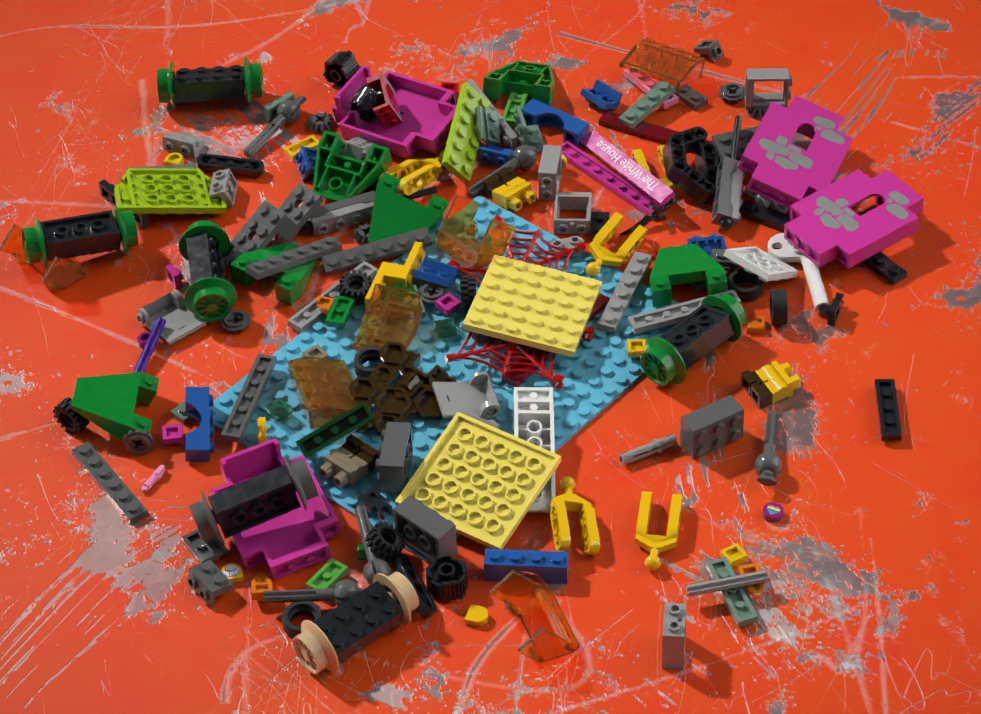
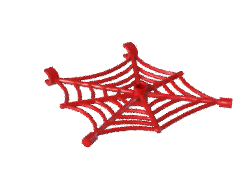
M496 215L493 221L497 224L493 227L501 230L490 251L480 259L463 267L453 259L447 264L458 267L459 272L471 277L475 275L470 272H478L485 276L484 273L488 269L481 268L488 266L492 259L478 267H469L474 266L489 256L497 247L503 235L505 244L497 254L498 256L507 247L508 253L506 258L514 259L513 255L523 256L520 261L527 262L526 259H528L535 265L540 266L548 263V268H551V261L556 260L555 269L558 270L560 258L568 255L562 271L565 272L567 262L573 252L586 249L584 242L575 245L572 249L551 245L543 239L540 229L532 232L515 230L506 226V221ZM505 229L518 234L535 235L533 239L516 238L507 235ZM538 236L547 246L564 252L558 254L544 250L536 241ZM509 239L531 243L529 246L510 244ZM534 244L540 251L552 255V257L548 258L536 253L532 249ZM511 247L527 249L525 253L513 252ZM530 252L543 259V261L537 262L529 257ZM475 276L476 281L481 285L482 282Z
M586 326L582 338L591 342L593 338L592 332L595 328ZM469 331L468 337L457 354L445 355L446 363L456 361L457 359L472 360L493 367L501 372V376L509 372H527L551 380V385L556 389L561 390L564 386L561 382L565 376L560 374L553 376V362L557 353L552 355L549 367L550 373L545 369L544 365L545 350L541 357V364H539L535 360L537 348H534L531 356L529 354L530 346H526L525 351L520 344L510 341L497 345L500 341L498 338L493 346L487 347L490 336L487 337L482 349L473 350L481 334H478L469 351L462 353L472 335V332ZM496 349L504 350V351L508 352V355L505 356V355H503V354H501V353H499V352H497V351H494V350H496ZM488 351L504 358L505 362L501 361L496 357L483 354V352ZM512 354L524 355L526 357L512 356ZM476 355L495 360L504 366L501 369L487 361L467 356ZM522 359L531 361L532 363L510 362V360ZM513 365L531 366L540 369L543 373L529 369H507V367Z

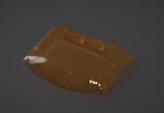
M376 283L352 349L360 351L367 347L382 348L387 342L403 343L405 349H407L414 339L420 324L422 308L419 293Z

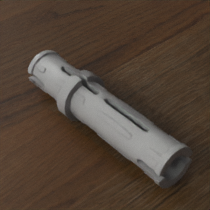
M670 434L661 439L655 438L651 443L619 454L618 457L621 465L626 466L652 454H660L665 449L677 446L678 442L675 435Z

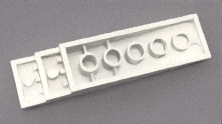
M514 387V436L555 453L553 387ZM555 471L528 512L550 513V503L552 498L556 497Z

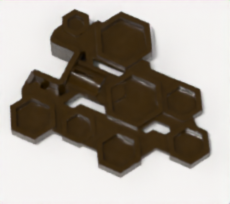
M387 342L379 350V357L382 363L372 371L368 378L357 377L349 385V391L358 404L365 401L370 411L373 409V403L377 408V411L373 414L374 421L354 433L364 434L368 429H376L378 435L382 436V430H386L387 422L404 423L410 415H416L417 413L420 418L440 420L443 416L432 387V382L457 381L455 377H450L447 372L442 370L439 365H435L428 374L423 373L417 369L420 366V353L416 354L413 351H406L403 343ZM399 371L402 379L395 387H390L397 379L396 373ZM417 391H421V392L411 401L410 398H411Z

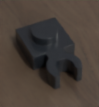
M837 292L831 305H827L825 316L828 317V325L835 326L840 309L844 304V301H842L844 294Z
M374 488L357 498L359 505L362 507L366 506L370 514L376 511L378 517L382 520L385 519V511L393 514L392 506L386 503V498Z

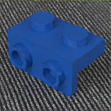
M596 79L593 88H582L580 95L585 97L587 102L596 104L597 108L603 111L617 109L622 97L621 92L600 79Z

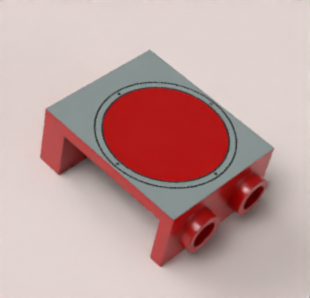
M380 72L366 78L368 86L374 92H382L384 94L385 104L373 108V111L384 126L388 129L402 123L395 90L384 74Z

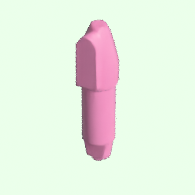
M160 465L154 471L152 476L141 487V492L145 493L162 478L165 472L164 465Z

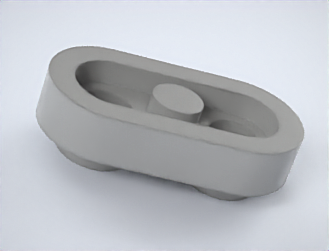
M572 236L554 240L550 244L560 248L572 249L575 245L584 242L581 237ZM548 246V251L551 253L560 254L564 252ZM584 250L579 251V252H576V251H575V252H573V254L581 253V252H583Z

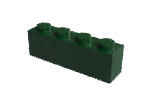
M364 401L296 441V446L307 461L373 422L375 418Z

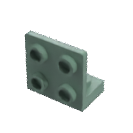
M517 106L516 113H514V121L517 127H514V131L519 137V146L527 145L532 147L535 142L541 143L544 146L545 144L538 125L527 126L521 108Z

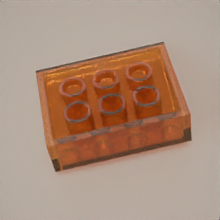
M646 37L635 44L619 63V67L681 87L702 78L706 58L700 57L698 53H688L683 48H673L668 43L655 42V39Z
M305 356L287 361L289 378L310 429L321 427L359 405L349 391V385L353 382V379L344 360Z

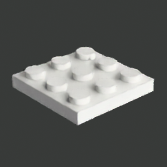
M756 246L726 249L724 256L730 259L729 262L741 265L746 272L755 273L759 276L760 280L765 282L796 278L799 272L797 269Z

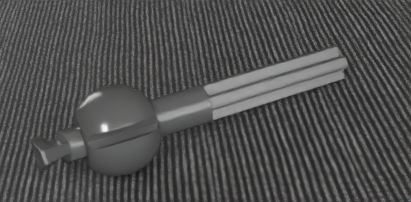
M299 95L294 101L285 100L280 103L277 108L278 116L243 150L244 155L251 158L285 123L292 124L296 122L301 115L300 106L307 100L306 97Z
M535 142L532 147L527 145L517 147L512 154L513 159L467 189L470 196L474 197L483 191V180L494 174L497 175L498 172L509 166L514 170L517 168L523 170L531 168L537 160L536 155L543 151V145Z
M776 411L767 413L764 451L757 457L754 464L758 475L757 481L765 486L777 485L775 478L782 469V461L775 454L778 427Z
M358 505L354 512L368 560L363 569V576L367 584L371 585L373 584L375 574L391 575V567L386 561L380 559L379 556H375L376 553L370 551L371 547H367L366 544L368 542L365 539L372 528L366 506L361 507V505Z
M341 580L336 583L335 588L263 591V602L335 601L336 605L339 606L364 588H358L357 584L352 580Z

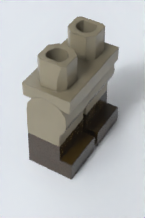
M350 434L346 437V442L342 446L324 456L325 463L319 468L320 475L325 479L333 475V483L339 488L346 484L353 487L356 481L361 480L376 468V459H379V451L366 443L364 444L362 440Z

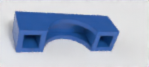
M532 99L521 109L527 126L556 127L563 132V142L568 141L577 148L581 145L580 141L590 133V123L535 99Z
M186 387L185 414L194 417L200 424L196 430L186 434V462H209L210 454H214V442H210V438H213V426H210V422H213V410H209V406H213V395H209V387Z
M485 549L484 578L485 581L505 582L514 573L532 572L541 576L546 583L568 584L569 554L568 552Z

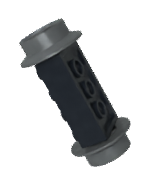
M283 457L287 470L283 465L209 496L208 499L212 510L204 492L201 491L200 501L189 505V508L204 543L217 539L223 545L225 544L218 524L226 539L300 508L301 505L296 492L304 509L307 510L308 500L319 496L304 458L291 462L286 457Z

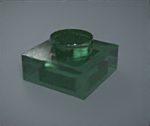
M454 318L435 321L438 339L457 336Z
M281 397L265 406V412L277 422L293 413L292 406Z

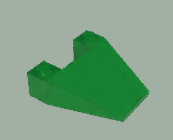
M519 60L489 72L484 77L483 93L490 101H497L503 95L510 96L511 92H516L518 95L525 93L529 95V98L550 106L554 99L555 85L551 65Z
M324 130L317 146L313 192L321 198L335 202L357 196L377 181L382 173L388 170L393 159L389 148L372 144L365 161L341 155L344 148L341 134Z
M384 172L376 187L368 243L424 227L428 228L430 234L442 224L447 215L450 202L433 195L426 207L398 194L401 179Z
M288 242L240 254L230 264L232 281L248 287L255 278L246 273L247 265L285 251L296 249L299 246ZM319 258L270 275V277L278 280L275 283L276 299L289 306H293L303 296Z
M697 244L659 248L650 275V296L653 307L672 304L671 285L704 281L708 295L727 291V278L724 267Z
M143 372L77 378L70 408L122 442L124 435L128 434L129 430L133 432L136 429L140 432L145 430L146 434H150L152 420L134 414L136 402L149 407L157 393L159 378Z

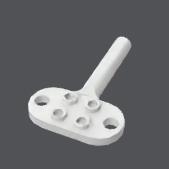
M784 233L771 237L768 241V254L784 263L798 262L802 264L815 311L819 314L825 313L829 302L818 266L784 238Z

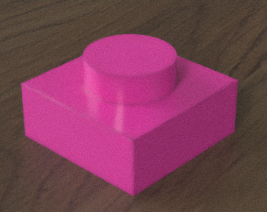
M173 264L167 265L168 281L175 290L183 288L181 281L183 275L180 269H176Z
M447 293L435 301V307L447 316L462 307L461 301L451 293Z
M182 423L162 426L164 445L183 443Z

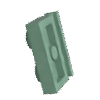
M482 106L476 107L478 141L482 140L484 143L494 146L501 144L498 112L488 108L483 109Z

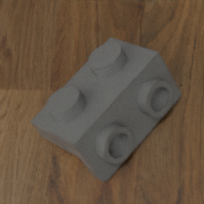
M211 560L189 568L188 585L210 607L214 606L216 596L233 590V583Z

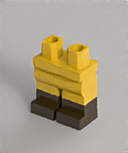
M510 166L498 172L497 175L494 174L483 180L484 195L508 211L513 209L517 212L523 207L522 203L525 201L531 204L536 200L531 183L518 177Z
M775 360L771 362V365H765L751 373L749 370L741 372V386L751 396L757 407L762 409L786 397L793 396V390L801 386V378L797 374L789 377L792 374V368L789 363L786 362L779 365Z

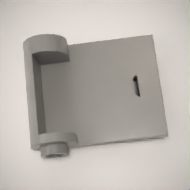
M177 289L138 309V314L136 315L138 322L144 324L150 330H152L158 317L165 319L166 324L160 338L168 345L207 325L206 321L198 319L195 314L189 311L182 294Z
M476 372L469 382H432L443 418H453L457 412L462 414L465 412L476 414L483 419H492L501 413L500 404L490 377L486 372Z

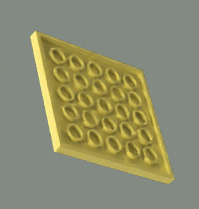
M494 255L466 315L462 329L574 357L602 288L603 281Z
M457 412L395 500V503L398 506L407 497L412 496L422 501L430 509L436 510L447 520H451L456 525V533L491 549H503L562 459L558 454Z

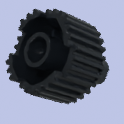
M350 50L347 52L337 51L325 62L323 76H325L327 82H332L341 89L361 68L356 59H354L355 55Z
M363 84L352 98L348 107L352 111H357L360 114L359 118L367 123L371 121L379 123L380 119L373 111V108L385 104L384 94L382 92L376 93L370 86Z
M449 553L447 555L442 554V556L439 554L434 559V562L431 561V564L426 568V582L428 592H430V595H433V600L442 602L444 600L452 601V599H463L465 597L466 590H468L466 562L458 560V558L454 559Z

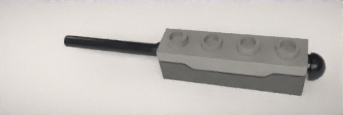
M739 115L735 117L730 158L724 156L717 167L716 191L714 193L711 223L719 225L723 230L732 229L741 218L739 209L743 199L740 197L744 189L742 180L745 177L746 171L738 168L740 161H737L742 117Z
M436 186L416 191L409 196H401L413 200L437 193L438 190ZM371 191L319 206L304 224L303 230L306 232L312 231L314 237L371 221L375 192Z

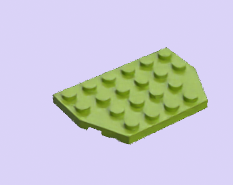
M128 168L125 175L122 176L119 185H116L114 188L116 206L120 212L131 210L133 214L218 215L226 214L227 208L225 200H222L221 197L210 198L211 179L204 175L200 169Z

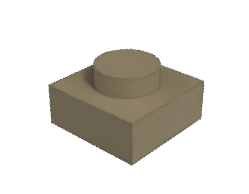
M318 344L302 352L303 359L312 368L329 360V355Z

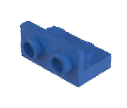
M486 144L484 147L479 146L478 162L501 167L513 159L512 154L514 150Z
M301 146L299 152L295 155V163L297 164L302 181H306L309 174H315L317 149Z
M712 234L708 237L692 236L690 239H687L686 245L697 244L711 257L712 249H726L724 235L719 236L718 234Z
M424 258L421 269H414L412 277L445 287L454 286L458 267Z

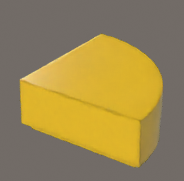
M265 417L258 418L259 444L267 441Z

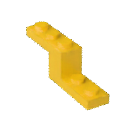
M415 241L404 265L382 262L365 297L366 312L374 313L376 307L380 305L381 296L384 294L383 289L401 283L403 288L412 286L414 269H419L420 262L424 261L425 258L422 242Z

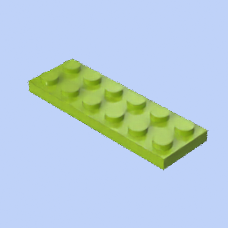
M468 82L463 83L461 86L441 162L443 166L464 184L471 180L480 145L477 137L475 108L482 106L483 109H489L490 102Z

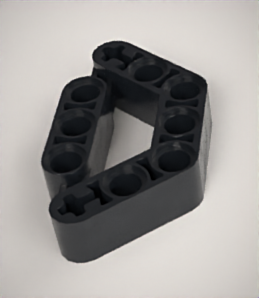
M693 127L670 135L664 145L662 152L665 175L670 182L696 202L706 205L716 191L717 167L719 165L716 148L706 141L707 131L702 127ZM696 151V170L687 164L686 154Z

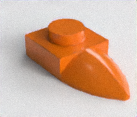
M758 563L738 566L739 575L761 571ZM764 583L743 587H746L752 594L759 597Z
M259 573L251 581L252 600L263 601V591H273L272 581L267 575Z

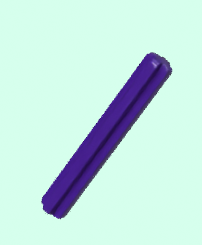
M161 317L156 319L133 373L145 372L165 327V319Z

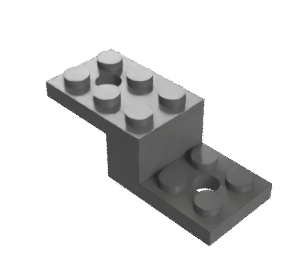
M299 182L278 209L264 200L232 241L237 242L245 252L265 248L277 233L291 242L324 200Z

